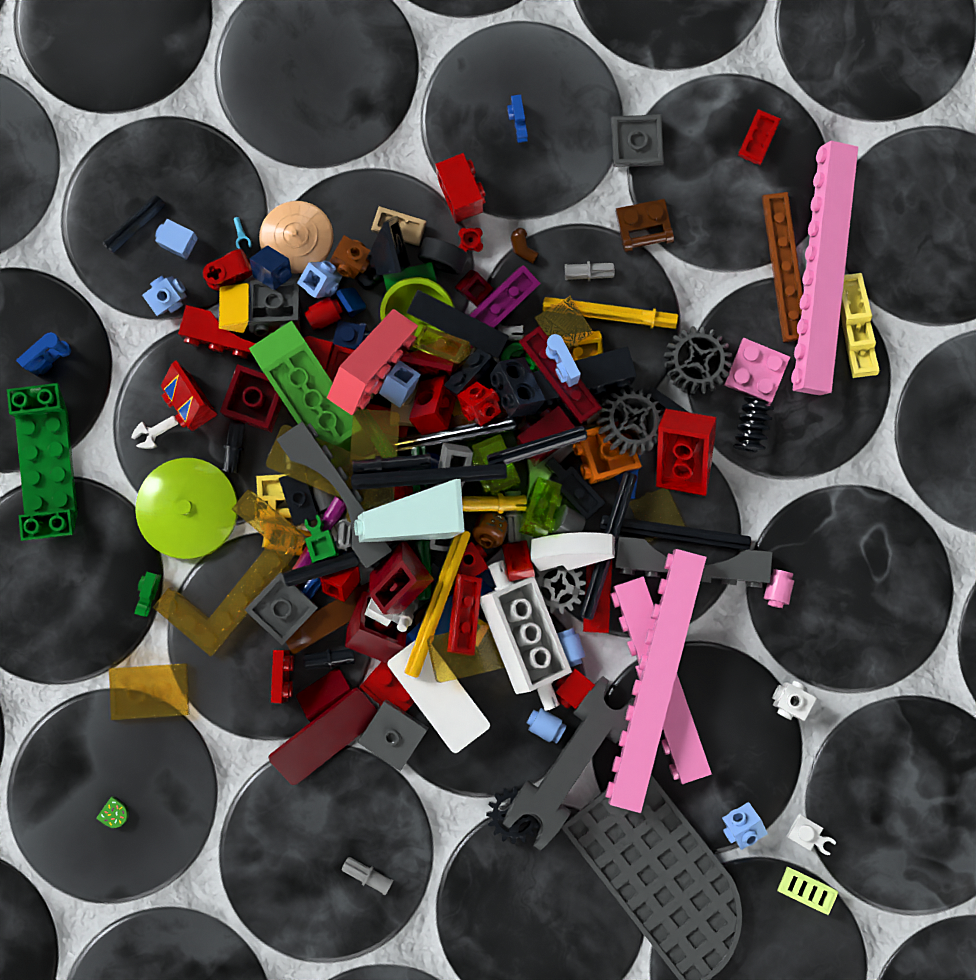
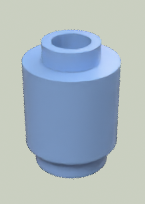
M574 628L557 633L569 666L581 664V658L586 656L579 634L575 633Z
M542 708L538 712L533 710L527 720V724L530 725L528 730L549 743L553 741L557 744L567 726L562 723L560 718L544 711Z

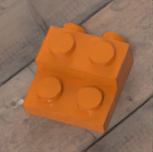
M603 426L586 430L587 439L572 444L575 455H580L583 465L580 466L582 477L585 480L588 479L590 484L608 480L616 475L642 467L637 452L635 455L629 456L626 450L623 455H619V447L610 450L612 443L610 441L603 443V439L606 437L605 433L598 434V430ZM622 434L624 437L632 439V437L629 434Z

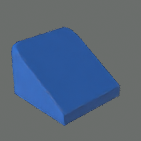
M351 287L336 291L338 299L350 317H354L366 309L365 303L355 288Z

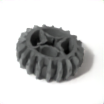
M692 326L690 328V335L685 329L681 330V337L674 335L672 338L675 344L668 343L667 345L668 350L671 352H665L664 358L671 360L664 363V368L673 369L667 373V377L675 375L677 378L673 381V385L676 386L681 381L683 383L682 391H685L687 386H691V394H695L697 387H699L701 394H705L706 385L710 391H714L716 389L714 382L721 386L724 383L721 377L727 378L729 376V372L725 369L732 367L731 362L725 361L732 357V353H724L729 344H720L723 339L722 335L718 336L717 339L712 337L715 334L713 329H711L708 335L705 334L706 329L704 326L700 328L699 333H697L695 326ZM693 342H702L711 348L702 350ZM686 345L688 360L679 365V350L682 346ZM695 356L697 358L705 357L701 365L698 362L691 363ZM717 356L718 365L716 372L710 376L708 361L712 357ZM684 371H695L703 379L691 378Z
M633 387L628 388L626 392L622 388L616 394L611 393L608 399L601 403L603 408L597 412L601 418L596 420V424L603 426L598 430V434L605 433L606 437L603 439V443L610 441L612 443L610 450L619 447V455H623L626 450L629 456L635 455L636 452L638 455H642L645 453V450H652L654 448L653 444L656 445L658 443V426L661 421L659 416L663 414L664 410H657L655 408L659 401L652 403L650 401L651 394L644 397L642 389L635 393ZM629 405H633L639 410H634ZM614 411L617 413L615 416L619 423L617 427L614 423ZM635 417L638 418L633 422V424H629L626 427H624L628 420H632ZM644 417L647 420V433L645 431L646 427L643 424ZM622 434H629L632 437V439H628L624 437Z

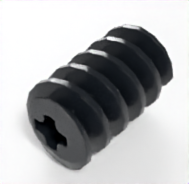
M744 397V400L749 404L742 405V410L748 414H742L739 417L744 424L737 426V429L742 433L735 435V439L740 443L734 444L733 448L756 453L758 450L766 449L765 446L760 444L761 440H768V437L762 434V431L770 430V427L764 424V421L772 420V417L766 414V411H772L775 407L761 399Z

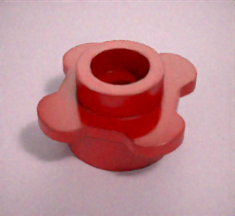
M462 228L459 230L458 235L461 238L459 248L465 252L468 250L482 251L481 236L483 231L480 228ZM472 238L473 242H469L468 239Z

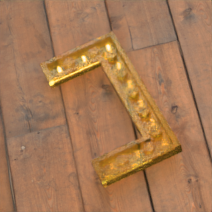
M247 489L232 510L269 540L270 544L210 618H207L172 587L168 588L153 606L156 611L210 657L217 652L247 615L245 609L282 572L306 542L305 538H308L251 489Z

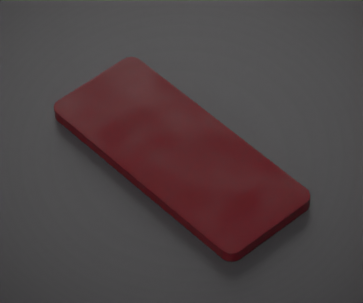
M354 688L268 756V759L291 785H296L362 734L371 723L378 709L359 688Z

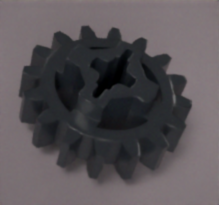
M517 786L513 787V792H509L505 787L503 788L504 795L494 794L497 800L496 803L492 801L488 803L493 808V811L486 812V816L493 818V820L488 822V826L496 827L493 832L495 836L499 833L503 834V842L507 837H511L512 844H515L516 838L520 837L524 843L526 842V834L532 837L535 836L532 828H539V823L536 822L534 816L524 814L514 822L509 831L499 824L498 819L504 820L512 801L518 794ZM510 798V804L507 807L498 809L503 801ZM530 820L529 825L525 829L519 831V826L524 821Z

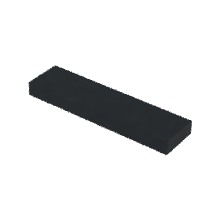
M417 290L406 312L476 349H481L496 359L499 358L509 338L507 334L420 290Z

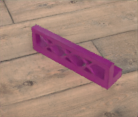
M522 265L474 309L469 316L494 328L541 283ZM449 336V338L452 341L455 340L457 344L466 353H468L473 348L472 346L452 336Z

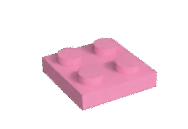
M743 338L724 386L771 404L790 356Z

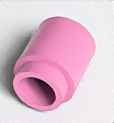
M773 569L772 575H770V583H767L764 599L768 600L769 606L783 608L784 604L789 605L794 580H792L793 573Z

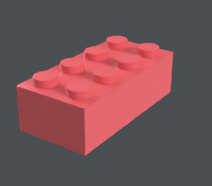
M392 309L340 365L327 399L350 415H353L359 408L363 410L371 399L370 395L372 393L376 395L380 391L387 374L401 361L403 355L409 353L407 350L413 346L417 339L414 334L418 325L395 309Z

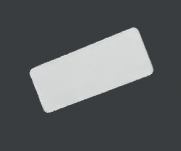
M413 641L388 661V667L453 753H457L487 731L490 723L432 645L429 647L419 677L415 678L405 674L404 670L415 643Z

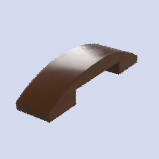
M370 582L353 590L345 602L336 599L314 612L286 641L292 654H297L349 623L363 591L369 593Z

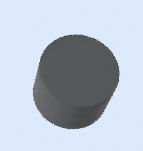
M562 505L553 513L548 524V532L553 535L582 532L585 525V517L567 505Z

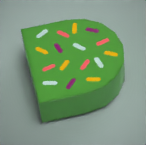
M112 796L96 819L110 828H117L127 822L129 811L124 803Z

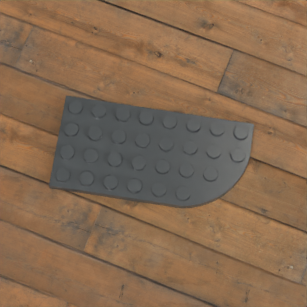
M652 775L650 776L641 813L610 805L608 803L609 798L605 797L606 790H604L569 818L561 829L679 980H710L729 962L740 937L742 907L735 882Z

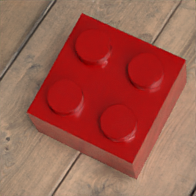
M464 153L436 163L437 180L455 223L483 213V204L486 203L484 196L486 195L481 182L476 183V170L472 160H466Z

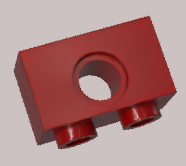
M446 375L420 381L409 420L421 435L448 429L456 398L444 386L449 380Z

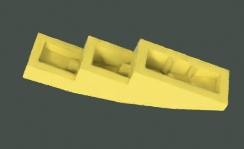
M862 273L844 275L840 313L853 378L878 375L880 370L874 349L876 341L871 325L872 313Z

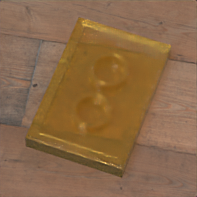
M187 663L109 668L111 720L190 715Z

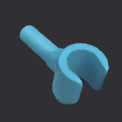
M234 218L238 235L236 240L237 248L241 249L240 242L242 240H247L249 248H251L252 242L245 235L240 218Z

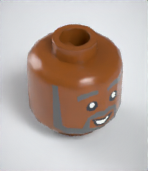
M496 511L482 512L472 531L473 538L483 548H497L504 542L508 531V522L502 514H497Z

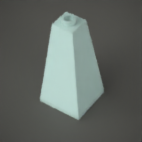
M461 479L451 480L361 513L358 516V520L354 522L355 535L359 536V542L451 539L463 533L464 519Z

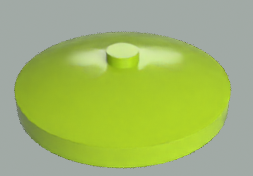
M196 458L174 459L158 466L144 480L136 499V519L144 538L159 552L178 559H196L216 551L228 540L238 518V498L229 478L216 466Z

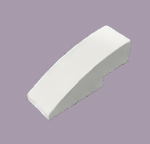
M578 532L531 539V561L539 571L564 565L567 570L615 558V537L613 534Z

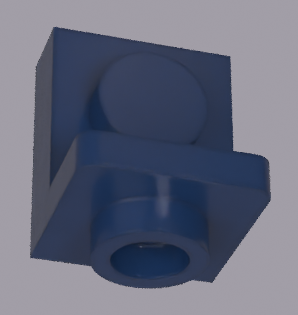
M338 320L333 344L355 350L371 331H368L367 324L365 323L359 325Z

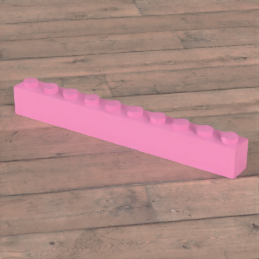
M832 140L822 145L816 155L818 167L813 180L815 194L811 202V210L813 211L812 221L808 227V234L810 235L809 246L805 252L807 265L802 279L804 292L800 299L802 315L797 325L799 338L794 351L796 358L795 369L791 377L793 391L814 395L832 393L858 146Z
M675 549L673 554L668 553L664 566L665 569H668L666 579H661L658 594H662L660 604L654 605L651 619H655L653 630L648 629L645 644L649 645L647 654H642L638 669L642 670L640 680H635L632 695L636 696L634 705H629L625 720L629 721L627 731L622 730L619 740V746H622L620 757H615L612 771L616 772L614 782H609L605 797L609 798L608 803L610 805L638 813L642 811L706 561L705 556Z

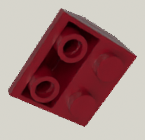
M401 541L370 573L369 595L383 615L400 614L434 579L406 541Z

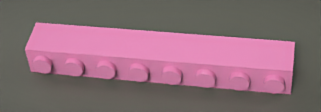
M644 576L612 587L614 592L610 593L614 607H619L622 617H619L623 632L628 631L631 640L627 642L631 656L636 655L638 663L642 654H647L649 645L645 644L648 629L653 630L655 619H651L654 605ZM638 665V666H635V668H636V672H637V675H638L639 680H640L641 674H642V670H639V669H638V667H639V665ZM676 674L662 729L664 739L660 741L665 755L670 754L673 764L669 765L673 779H678L681 784H685L712 773L682 686Z

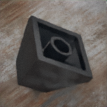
M398 216L392 217L383 223L371 248L369 261L373 270L376 269L377 275L399 273L410 265Z

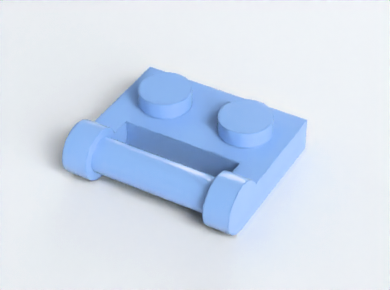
M557 334L551 335L547 341L546 355L548 358L555 360L557 366L555 371L561 383L566 382L568 387H571L579 382L581 373L562 337Z

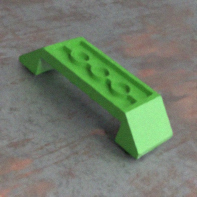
M292 320L249 348L296 422L299 424L303 421L306 426L310 423L319 435L315 438L321 447L326 445L334 456L331 462L335 468L351 464L352 460H359L373 451V443L354 414L350 415L327 399L333 383Z

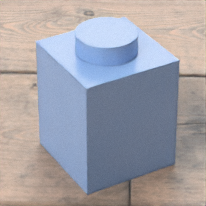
M166 219L165 223L158 227L155 235V241L160 247L186 260L198 240L193 231L169 219Z
M399 361L387 374L379 394L400 408L413 393L421 374L402 361Z

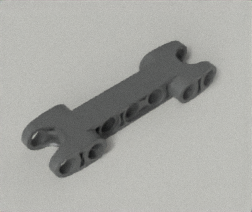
M604 676L595 683L592 690L588 692L580 705L573 711V714L580 718L582 722L540 785L537 787L530 781H526L512 801L503 820V824L510 828L522 815L529 814L534 816L539 823V832L533 846L539 850H542L552 840L569 817L571 811L561 803L605 737L616 744L620 739L622 730L626 731L629 721L625 720L628 706L634 705L635 698L632 697L620 710L609 708L604 700V693L609 680Z

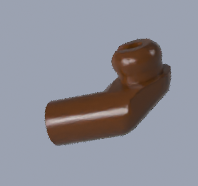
M517 228L512 232L510 238L513 252L533 264L539 253L527 247L526 236L528 234L526 230Z

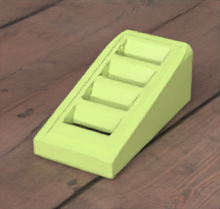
M790 867L786 868L777 891L829 915L838 895V890ZM793 876L798 877L793 890L790 891L788 890ZM803 881H806L807 885L802 896L798 895ZM813 886H817V890L811 901L808 898L813 889ZM825 890L827 891V894L824 898L822 905H820L818 903L823 894V891Z

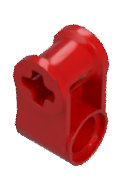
M243 249L231 251L224 257L207 264L203 269V277L207 285L216 291H219L222 286L232 285L253 275L251 264ZM217 273L219 279L215 280L213 274Z

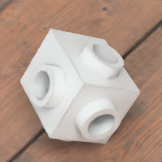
M793 681L792 684L784 682L783 686L779 685L772 699L775 700L773 706L779 708L778 714L789 720L794 716L799 720L805 721L816 697L806 692V686ZM791 697L794 698L793 704L790 702Z

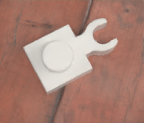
M798 814L786 836L810 851L815 844L819 851L825 855H830V853L824 850L823 844L826 841H830L834 845L836 844L832 838L820 836L823 828Z

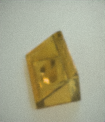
M423 326L413 344L415 349L456 364L462 362L471 352L469 341L427 326Z

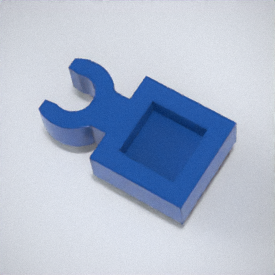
M521 94L511 96V105H507L509 120H514L517 142H528Z

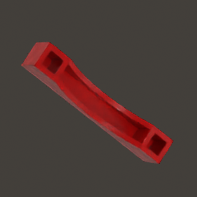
M186 305L178 332L184 339V343L197 347L199 343L209 345L208 349L223 353L224 349L233 351L232 355L247 359L248 355L254 357L249 348L256 343L242 339L228 330L219 329V321L211 311ZM310 336L303 338L326 372L334 349L333 342Z

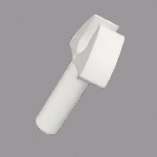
M171 416L152 428L146 427L145 423L141 422L134 430L131 438L136 439L142 434L148 435L146 441L136 446L142 449L156 448V436L178 425V421L175 416Z

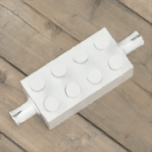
M503 560L488 565L496 588H494L495 591L481 596L480 604L516 694L537 689L544 706V711L553 709L555 706H559L560 703L557 700L552 683L554 680L572 673L536 579L535 577H530L516 582H509Z

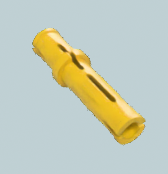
M497 493L496 496H462L463 512L496 511L497 514H503L504 511H526L527 506H524V504H527L526 495L504 496L503 493Z

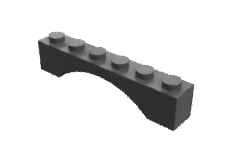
M302 421L276 440L291 461L303 464L317 471L339 492L351 520V548L367 569L392 551L390 545L393 544V541L359 542V536L355 535L354 522L358 520V516L361 513L365 512V509L360 504L364 499L357 490L349 488L345 482L349 478L341 466L335 468L331 462L334 456L326 445L322 447L315 439L319 435L310 423L306 426Z
M618 537L614 569H620L619 574L635 575V571H643L646 577L660 578L661 573H668V569L664 568L667 557L654 549L645 539ZM744 550L724 562L704 565L700 582L711 583V579H722L721 584L737 585V581L747 582V587L762 588V584L770 583L772 552Z

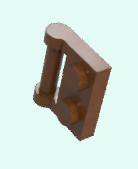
M665 199L616 208L615 212L624 252L632 251V248L661 242L666 244L674 242ZM657 227H662L663 230L660 233L630 238L629 233Z

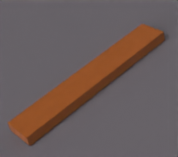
M788 192L767 194L762 196L782 339L783 343L798 341L797 325L802 315L800 299L803 291Z

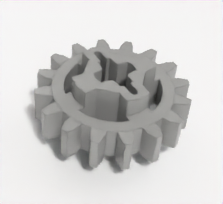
M564 565L543 571L535 570L539 575L538 578H535L545 605L550 607L549 611L551 614H553L555 608H558L560 614L564 613V607L572 611L573 602L576 604L581 603L577 597L578 595H585V591L580 590V586L586 584V581H579V577L583 574L582 571L575 573L574 569L567 570ZM557 570V574L553 578H543L548 572ZM567 572L574 579L575 586L568 583L566 579ZM560 575H562L561 585L565 586V590H560L559 594L554 598L555 588L551 587V583H556ZM541 587L546 588L550 593V601L542 594ZM563 595H573L569 601L559 604L560 597Z

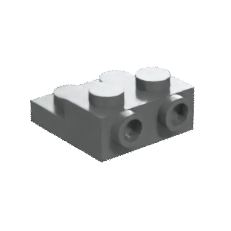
M290 278L275 290L258 280H249L248 327L250 333H254L258 337H266L269 335V332H275L291 320L298 331L301 330L300 285L297 284L299 278Z

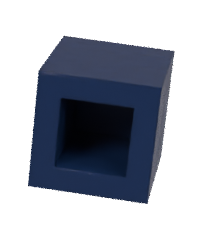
M268 245L250 258L253 277L273 290L286 283L292 277L289 258Z

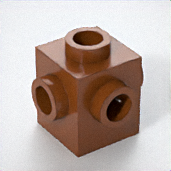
M344 235L329 262L336 267L339 274L354 279L359 272H365L370 262L367 259L370 249L366 248L362 242L352 240Z

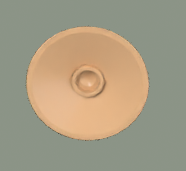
M290 201L275 207L265 217L259 234L261 250L268 245L288 257L291 273L294 274L303 273L309 262L325 261L332 249L334 239L333 228L327 215L317 206L304 201Z

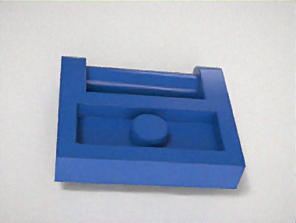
M50 332L40 338L16 361L36 376L39 374L43 375L51 369L52 363L58 357H66L71 353V346L65 341H60L56 334Z

